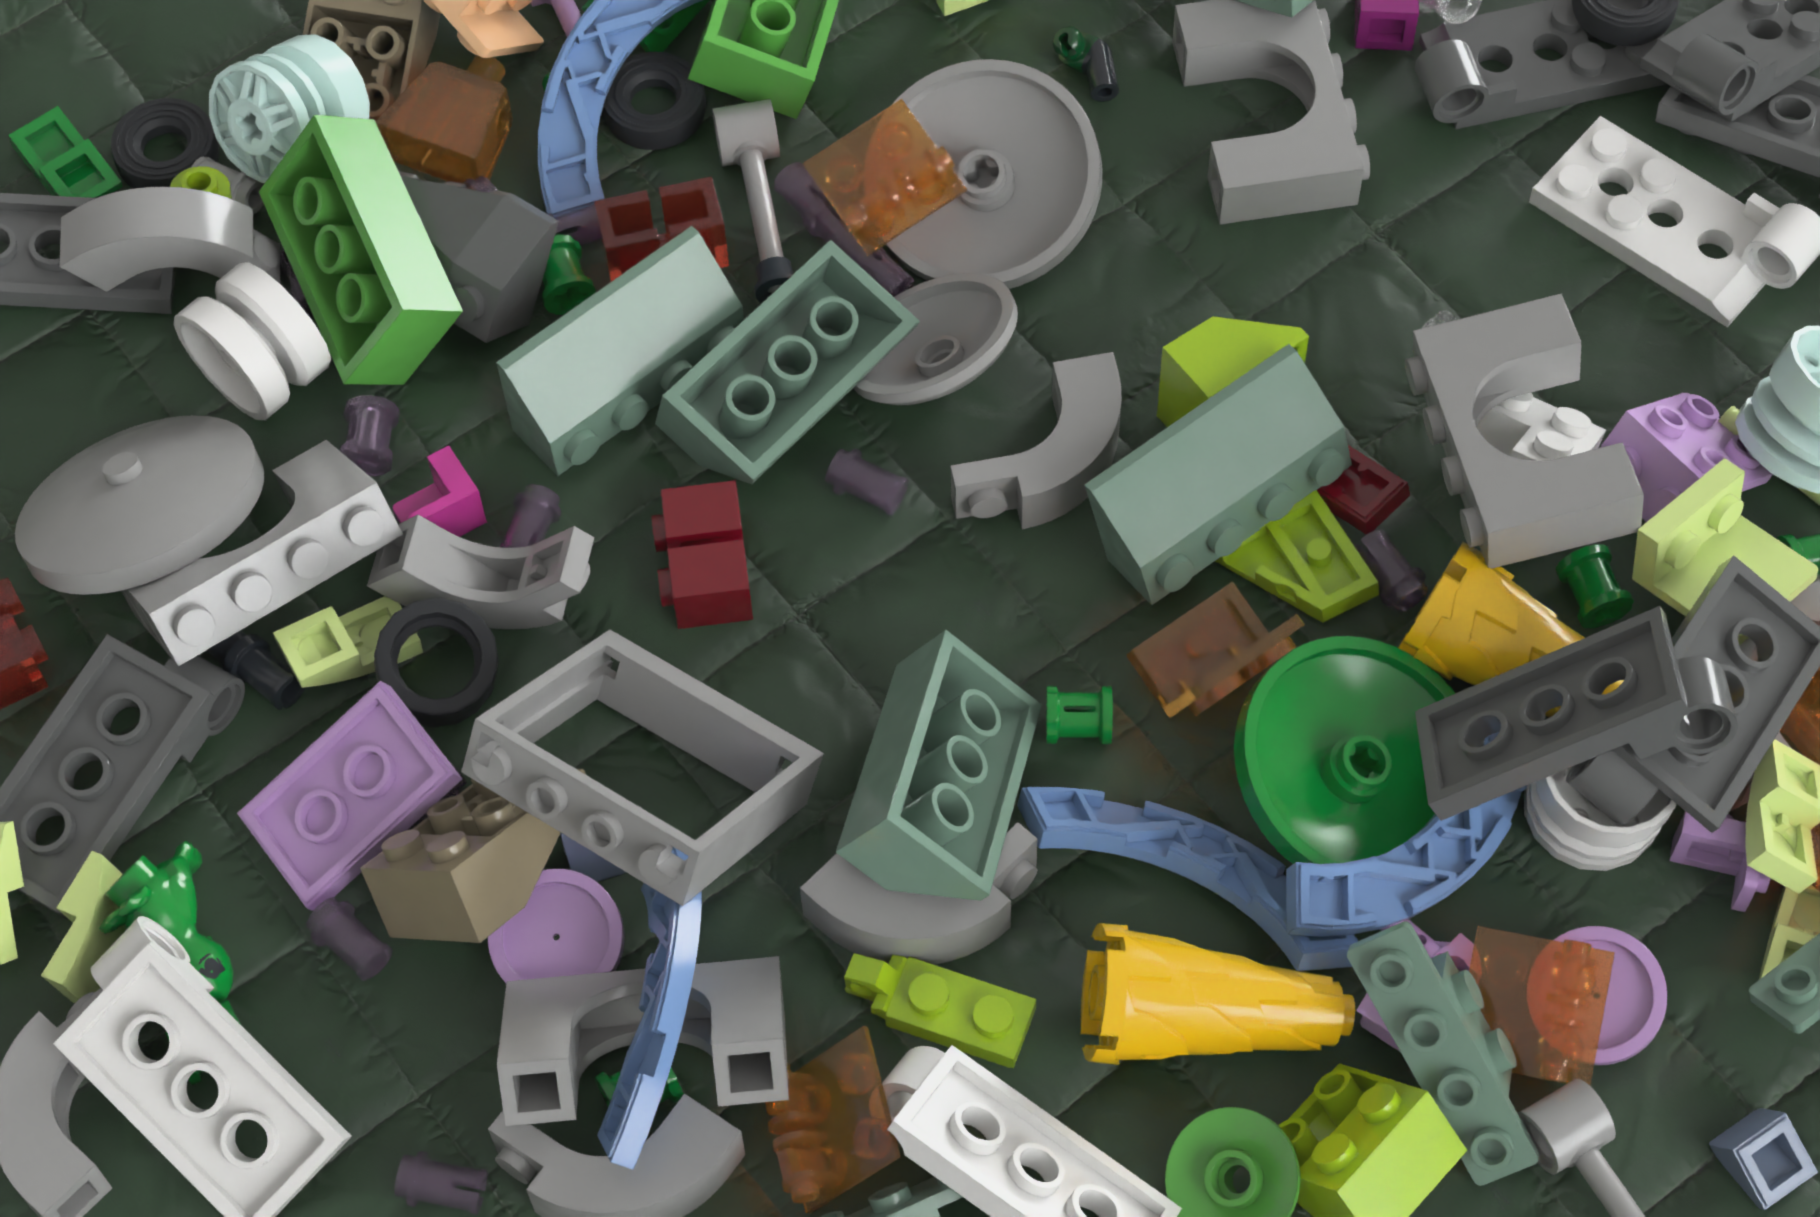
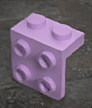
M1681 393L1627 410L1600 447L1623 442L1644 493L1642 518L1646 522L1724 458L1745 471L1742 492L1767 483L1773 475L1751 456L1740 440L1739 435H1734L1719 422V412L1716 407L1701 396Z

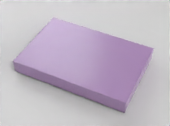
M379 681L237 814L304 906L318 913L361 873L360 868L382 852L381 845L385 840L397 833L408 830L432 805L437 803L458 784L462 777L392 687Z

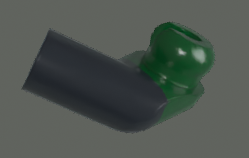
M1067 26L1060 29L1053 39V48L1058 54L1060 61L1087 76L1092 99L1106 102L1115 98L1119 94V86L1112 51L1108 44L1094 35L1079 31L1075 27Z

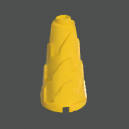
M1462 542L1415 618V623L1409 633H1406L1398 648L1413 655L1414 658L1425 663L1439 676L1449 681L1455 677L1475 686L1584 639V637L1556 618L1557 614L1513 582L1514 575L1501 566L1492 569L1488 568L1482 552L1474 547L1470 548L1467 543ZM1624 680L1610 684L1601 695L1614 691ZM1561 706L1550 709L1545 713V716L1548 718L1552 717Z
M1099 923L1091 935V938H1094V940L1107 941L1105 952L1087 950L1081 996V1034L1097 1035L1099 1037V1045H1085V1047H1082L1084 1057L1088 1062L1119 1065V1060L1165 1059L1176 1055L1232 1054L1235 1052H1253V1050L1321 1051L1322 1045L1334 1047L1339 1042L1341 1035L1350 1036L1353 1030L1355 1020L1354 997L1349 994H1343L1340 983L1333 981V977L1263 965L1244 956L1206 950L1175 938L1129 931L1128 925Z

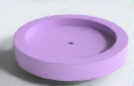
M547 869L542 871L525 908L488 936L489 953L496 971L505 983L516 980L616 971L623 953L624 925L616 903L609 893L595 880L573 870ZM556 935L560 936L558 940H554Z
M1587 926L1558 936L1541 951L1529 975L1527 1002L1537 1031L1555 1051L1579 1063L1609 1065L1635 1056L1654 1039L1666 1013L1667 986L1658 961L1651 951L1639 940L1614 928ZM1598 993L1600 998L1595 999L1594 994Z

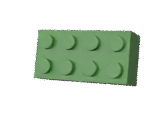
M713 0L688 79L748 102L770 99L773 111L797 119L815 81L839 0Z
M313 115L262 186L259 194L323 339L327 344L343 384L404 385L463 310L375 120Z

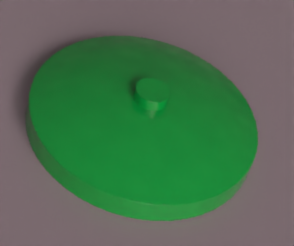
M1333 636L1317 639L1291 650L1273 664L1251 688L1242 705L1235 730L1234 758L1238 783L1249 812L1261 832L1275 849L1292 864L1295 862L1314 864L1346 863L1372 856L1377 857L1404 844L1417 834L1435 814L1428 805L1415 711L1456 693L1425 663L1395 646L1378 640L1355 636Z

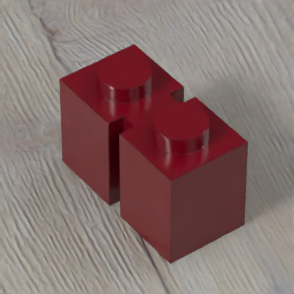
M736 480L661 489L663 514L651 515L656 553L668 551L669 568L657 569L662 607L674 606L678 629L753 620Z

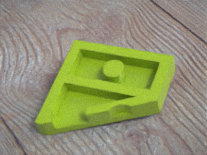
M1314 490L1294 504L1289 513L1277 521H1270L1259 528V531L1244 540L1233 553L1222 556L1215 561L1322 623L1379 595L1377 579L1317 490Z

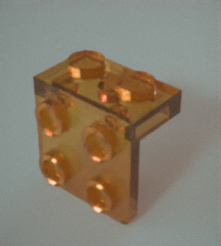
M1231 582L1132 649L1126 656L1169 718L1187 706L1196 717L1297 647L1290 638V635L1305 624L1296 614L1268 633L1238 588Z

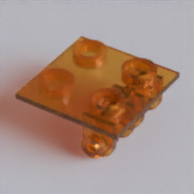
M902 99L803 163L805 169L867 256L967 191L966 186L952 169L955 167V164L943 146L936 147Z
M1477 927L1469 972L1474 977L1482 994L1484 1008L1480 1010L1491 1030L1500 1028L1507 1036L1513 1048L1517 1065L1515 1068H1512V1073L1568 1084L1574 1079H1581L1591 1086L1615 952L1592 948L1591 944L1565 939L1564 942L1487 927Z
M862 1026L795 1072H791L790 1065L787 1063L789 1100L765 1102L768 1115H777L769 1120L768 1128L770 1133L781 1135L773 1140L772 1145L774 1152L778 1156L783 1178L781 1182L783 1191L791 1193L794 1203H803L805 1213L816 1211L901 1157L896 1137L887 1130L892 1120L869 1029L866 1026Z

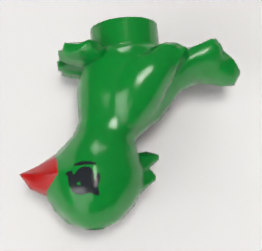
M184 841L176 847L172 858L159 863L157 866L142 855L105 892V895L119 908L104 919L99 929L104 934H107L123 925L127 930L139 916L155 921L180 942L190 957L189 963L214 987L209 994L219 1004L228 997L233 985V967L230 957L222 945L212 940L211 936L206 937L198 933L196 929L197 898L192 874L202 864L201 853L197 848L193 847L191 842Z

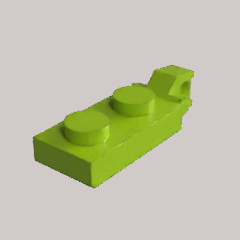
M854 953L844 976L845 991L873 1001L871 1013L884 1018L887 1027L949 1048L953 1045L961 1052L1008 1068H1014L1036 1010L1037 999L912 957L907 959L903 956L892 954L889 964H887L885 961Z

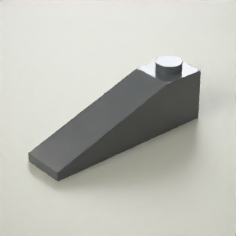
M398 171L463 310L454 324L485 343L528 326L559 221L512 193L498 190L482 192L467 189L465 184L448 181L441 184L421 180L416 174Z

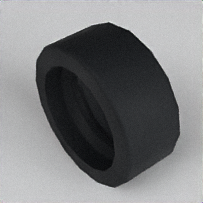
M443 598L414 601L395 612L380 631L374 653L377 683L382 681L391 686L420 725L433 728L458 724L479 711L492 693L499 660L495 636L482 616L463 603ZM438 626L454 630L466 639L473 650L475 666L472 678L463 690L451 697L431 699L419 696L406 686L399 675L397 660L400 649L409 636L423 628Z

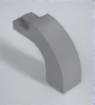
M180 187L135 188L98 197L61 217L60 267L106 292L137 274L153 269L168 267L190 268L210 273L221 279L236 265L249 262L264 270L280 283V244L253 229L252 208L225 196Z
M1113 352L1053 362L1052 400L1058 423L1052 433L1042 443L1028 451L1014 455L951 465V500L956 519L971 516L990 518L1001 514L1005 510L1017 509L1021 528L1026 529L1052 521L1068 513L1088 498L1084 484L1111 466L1118 446L1122 396L1119 371Z
M416 515L398 524L403 535L377 550L367 587L404 606L414 601L443 598L463 603L482 616L489 628L529 629L547 626L562 621L568 598L579 594L585 586L590 575L588 560L594 537L573 526L530 546L500 548L468 541L448 532L422 516Z
M1018 822L1007 832L990 895L981 901L889 891L836 853L800 887L803 916L822 933L845 949L856 954L885 961L887 964H889L892 954L903 956L907 959L912 957L933 965L950 962L986 947L1011 928V900L1008 897L1014 899L1021 895L1037 874V838Z
M102 988L96 992L84 995L75 1002L69 1010L66 1020L59 1027L54 1026L38 1011L14 1039L0 1066V1165L13 1187L38 1217H83L112 1189L98 1167L72 1143L69 1132L70 1106L76 1090L86 1076L53 1044L103 991Z
M685 1093L659 1128L645 1140L634 1170L611 1163L608 1156H591L572 1151L531 1124L505 1126L503 1110L488 1128L498 1153L495 1157L498 1165L524 1184H528L534 1178L526 1191L534 1212L542 1217H683L698 1208L718 1191L746 1155L741 1130Z

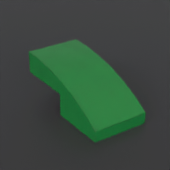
M59 106L8 135L11 146L52 196L98 198L114 193L123 187L121 180L89 138L86 140L82 138Z

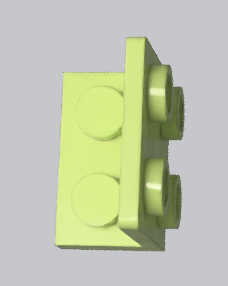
M1725 458L1642 525L1637 532L1632 579L1684 616H1687L1718 567L1733 555L1790 602L1817 578L1818 567L1741 515L1744 506L1743 501H1741L1745 471ZM1739 634V645H1741L1749 637Z

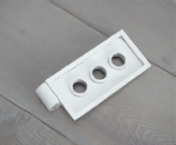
M1602 116L1587 129L1532 188L1529 203L1727 328L1765 284L1779 289L1793 286L1820 255V216L1811 209L1794 203L1785 204L1778 208L1756 193H1753L1747 199L1746 204H1743ZM1606 182L1618 183L1628 191V194L1611 196L1603 192L1599 185ZM1653 213H1665L1672 216L1678 224L1673 227H1661L1654 224L1648 216ZM1702 244H1715L1723 248L1728 256L1720 259L1710 258L1704 255L1698 246Z
M139 916L91 967L92 976L103 991L53 1044L224 1217H276L352 1136L209 994L214 987L189 963L190 957L180 942L155 921ZM149 1021L162 1025L169 1036V1049L166 1055L159 1061L146 1057L139 1047V1032ZM196 1070L209 1073L217 1082L218 1098L210 1109L196 1107L187 1095L188 1079ZM243 1120L256 1121L264 1128L267 1134V1147L260 1158L245 1156L236 1145L235 1133Z
M951 1045L946 1053L929 1046H918L910 1049L872 1097V1111L877 1123L886 1133L899 1141L904 1155L990 1217H1087L1080 1207L1093 1211L1099 1217H1177L1182 1210L1180 1206L953 1045ZM963 1124L975 1127L987 1140L974 1137L966 1130ZM1021 1165L1037 1171L1045 1182H1040L1030 1177Z

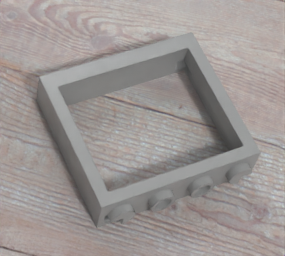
M608 630L477 717L474 721L461 772L676 903L684 906L807 805L824 753L614 631ZM611 657L620 662L617 672L611 669L613 663L610 660ZM595 700H599L755 793L698 839L694 840L533 743ZM785 758L793 762L785 770L782 769ZM673 847L688 855V859L683 860L671 853Z

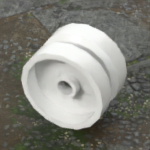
M249 262L236 265L216 282L215 294L217 300L207 296L197 297L175 315L173 325L179 340L191 359L219 392L243 413L256 420H266L288 402L290 396L288 383L297 386H307L329 367L331 357L327 344L319 330L300 304L280 283L264 270Z

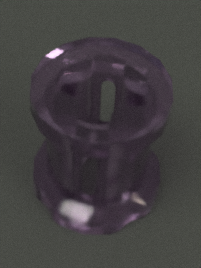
M361 395L351 398L344 407L343 415L348 422L346 442L340 446L339 451L369 476L384 475L392 469L393 452L389 449L391 430L399 422V408L393 402L374 395Z

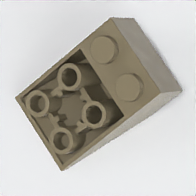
M309 0L303 35L316 34L330 40L351 58L364 80L370 102L369 119L375 120L380 133L401 136L437 36L441 13L430 8L423 0Z
M577 769L585 774L584 769ZM471 778L472 785L457 796L443 799L432 805L427 810L428 817L413 829L397 833L385 840L381 845L382 852L360 869L390 937L481 943L525 908L561 832Z

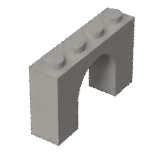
M1209 0L1175 5L1172 43L1184 87L1244 78L1264 79L1289 89L1301 100L1308 112L1299 122L1279 132L1211 142L1207 178L1219 225L1358 205L1362 180H1368L1370 177V160L1367 148L1364 144L1357 145L1354 136L1357 128V119L1353 100L1351 98L1344 99L1341 91L1343 86L1341 58L1338 53L1331 54L1329 50L1330 23L1328 13L1325 8L1318 9L1315 0L1292 18L1235 0Z
M1562 293L1413 331L1414 357L1405 359L1408 383L1414 396L1423 394L1428 407L1423 408V419L1429 441L1432 445L1442 444L1446 457L1441 459V467L1447 490L1451 496L1460 494L1465 509L1460 510V520L1466 542L1470 548L1480 547L1488 568L1492 569L1638 532L1642 524L1644 493L1623 442L1558 459L1532 461L1515 458L1499 451L1488 443L1477 429V425L1484 415L1507 399L1580 380L1581 339Z
M325 440L272 470L292 508L285 518L269 532L241 548L218 556L199 558L163 578L141 586L121 590L135 617L173 661L180 666L403 535L377 482L329 441Z
M779 956L695 964L690 996L678 1043L698 1047L713 1057L718 1106L789 1100L785 1012ZM645 969L507 981L497 1058V1071L505 1126L576 1120L579 1080L584 1070L593 1061L606 1053L629 1046L632 1043L644 1015V1012L638 1008Z

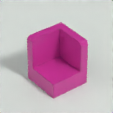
M449 445L427 456L434 483L393 505V511L399 523L420 515L458 537L487 523L479 490Z

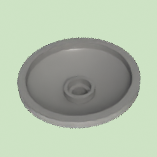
M961 273L935 278L898 294L894 298L920 321L919 325L853 389L859 395L871 401L890 405H911L931 401L963 388L984 373L1000 357L1010 341L1018 318L1017 305L1010 290L1002 281L994 277L977 273Z

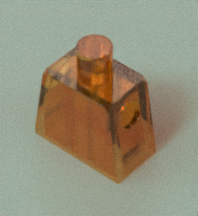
M478 55L474 57L466 71L440 61L430 63L376 122L393 161L445 181L465 184L467 189L484 192L512 126L513 117L507 88L500 83L506 73L504 66L494 57L482 58Z

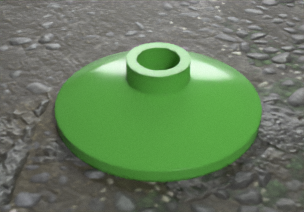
M1239 1107L1214 1109L1190 1122L1176 1138L1166 1164V1194L1168 1199L1182 1208L1177 1217H1291L1300 1191V1167L1297 1154L1285 1132L1265 1115ZM1245 1167L1250 1174V1185L1246 1191L1238 1193L1233 1186V1176L1239 1168Z

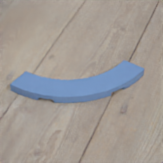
M594 0L578 19L562 45L550 72L541 106L538 129V172L546 214L561 221L605 207V198L599 179L597 163V134L604 102L613 80L627 57L653 29L675 13L703 0Z
M1499 732L1487 736L1484 745L1493 741ZM1527 785L1442 821L1434 814L1420 831L1408 841L1377 857L1372 856L1346 863L1330 864L1295 862L1286 869L1287 934L1315 937L1359 934L1382 929L1407 920L1439 903L1471 879L1496 851L1512 825L1511 818L1517 808L1521 792L1526 789Z
M1026 787L1021 789L1017 806L1031 834L1037 838L1039 849L1068 848L1092 850L1133 858L1165 868L1215 892L1253 919L1281 948L1296 971L1352 967L1347 958V952L1351 944L1358 942L1355 935L1315 937L1287 934L1286 876L1283 874L1286 866L1250 842L1193 815L1150 801H1145L1144 807L1139 808L1105 801V792L1065 787Z
M673 847L671 853L683 860L688 859V855ZM643 883L641 888L647 905L650 932L655 933L659 938V945L655 954L651 953L646 962L644 983L638 1008L644 1012V1015L627 1051L616 1088L597 1135L610 1162L632 1170L635 1168L656 1114L682 1030L697 958L702 891L684 906H681Z

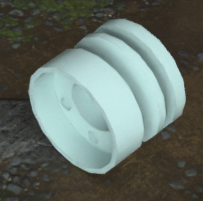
M316 34L297 35L271 47L263 54L252 55L245 61H239L228 66L216 75L209 92V117L217 141L228 159L236 167L246 173L247 176L262 183L267 181L313 115L369 119L370 102L364 80L353 61L334 42Z
M1806 326L1794 332L1773 362L1769 376L1760 380L1755 387L1753 396L1749 397L1740 408L1735 424L1739 438L1751 456L1770 473L1794 487L1820 494V326Z

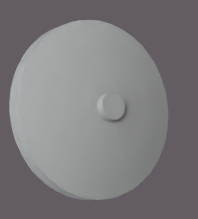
M985 59L966 61L944 67L920 79L902 93L886 111L872 136L867 151L864 167L865 197L872 221L885 245L907 269L917 276L929 281L947 275L977 273L994 277L1002 281L1008 289L1031 282L1049 272L1061 263L1081 241L1093 220L1100 200L1102 188L1101 154L1095 132L1082 106L1063 85L1052 77L1027 65L1006 60Z
M196 415L177 416L128 428L104 438L79 452L58 467L37 487L25 503L16 523L15 542L17 549L33 577L46 587L59 592L81 595L104 594L150 583L172 574L206 555L242 524L261 494L264 483L263 463L250 436L238 425L221 418Z

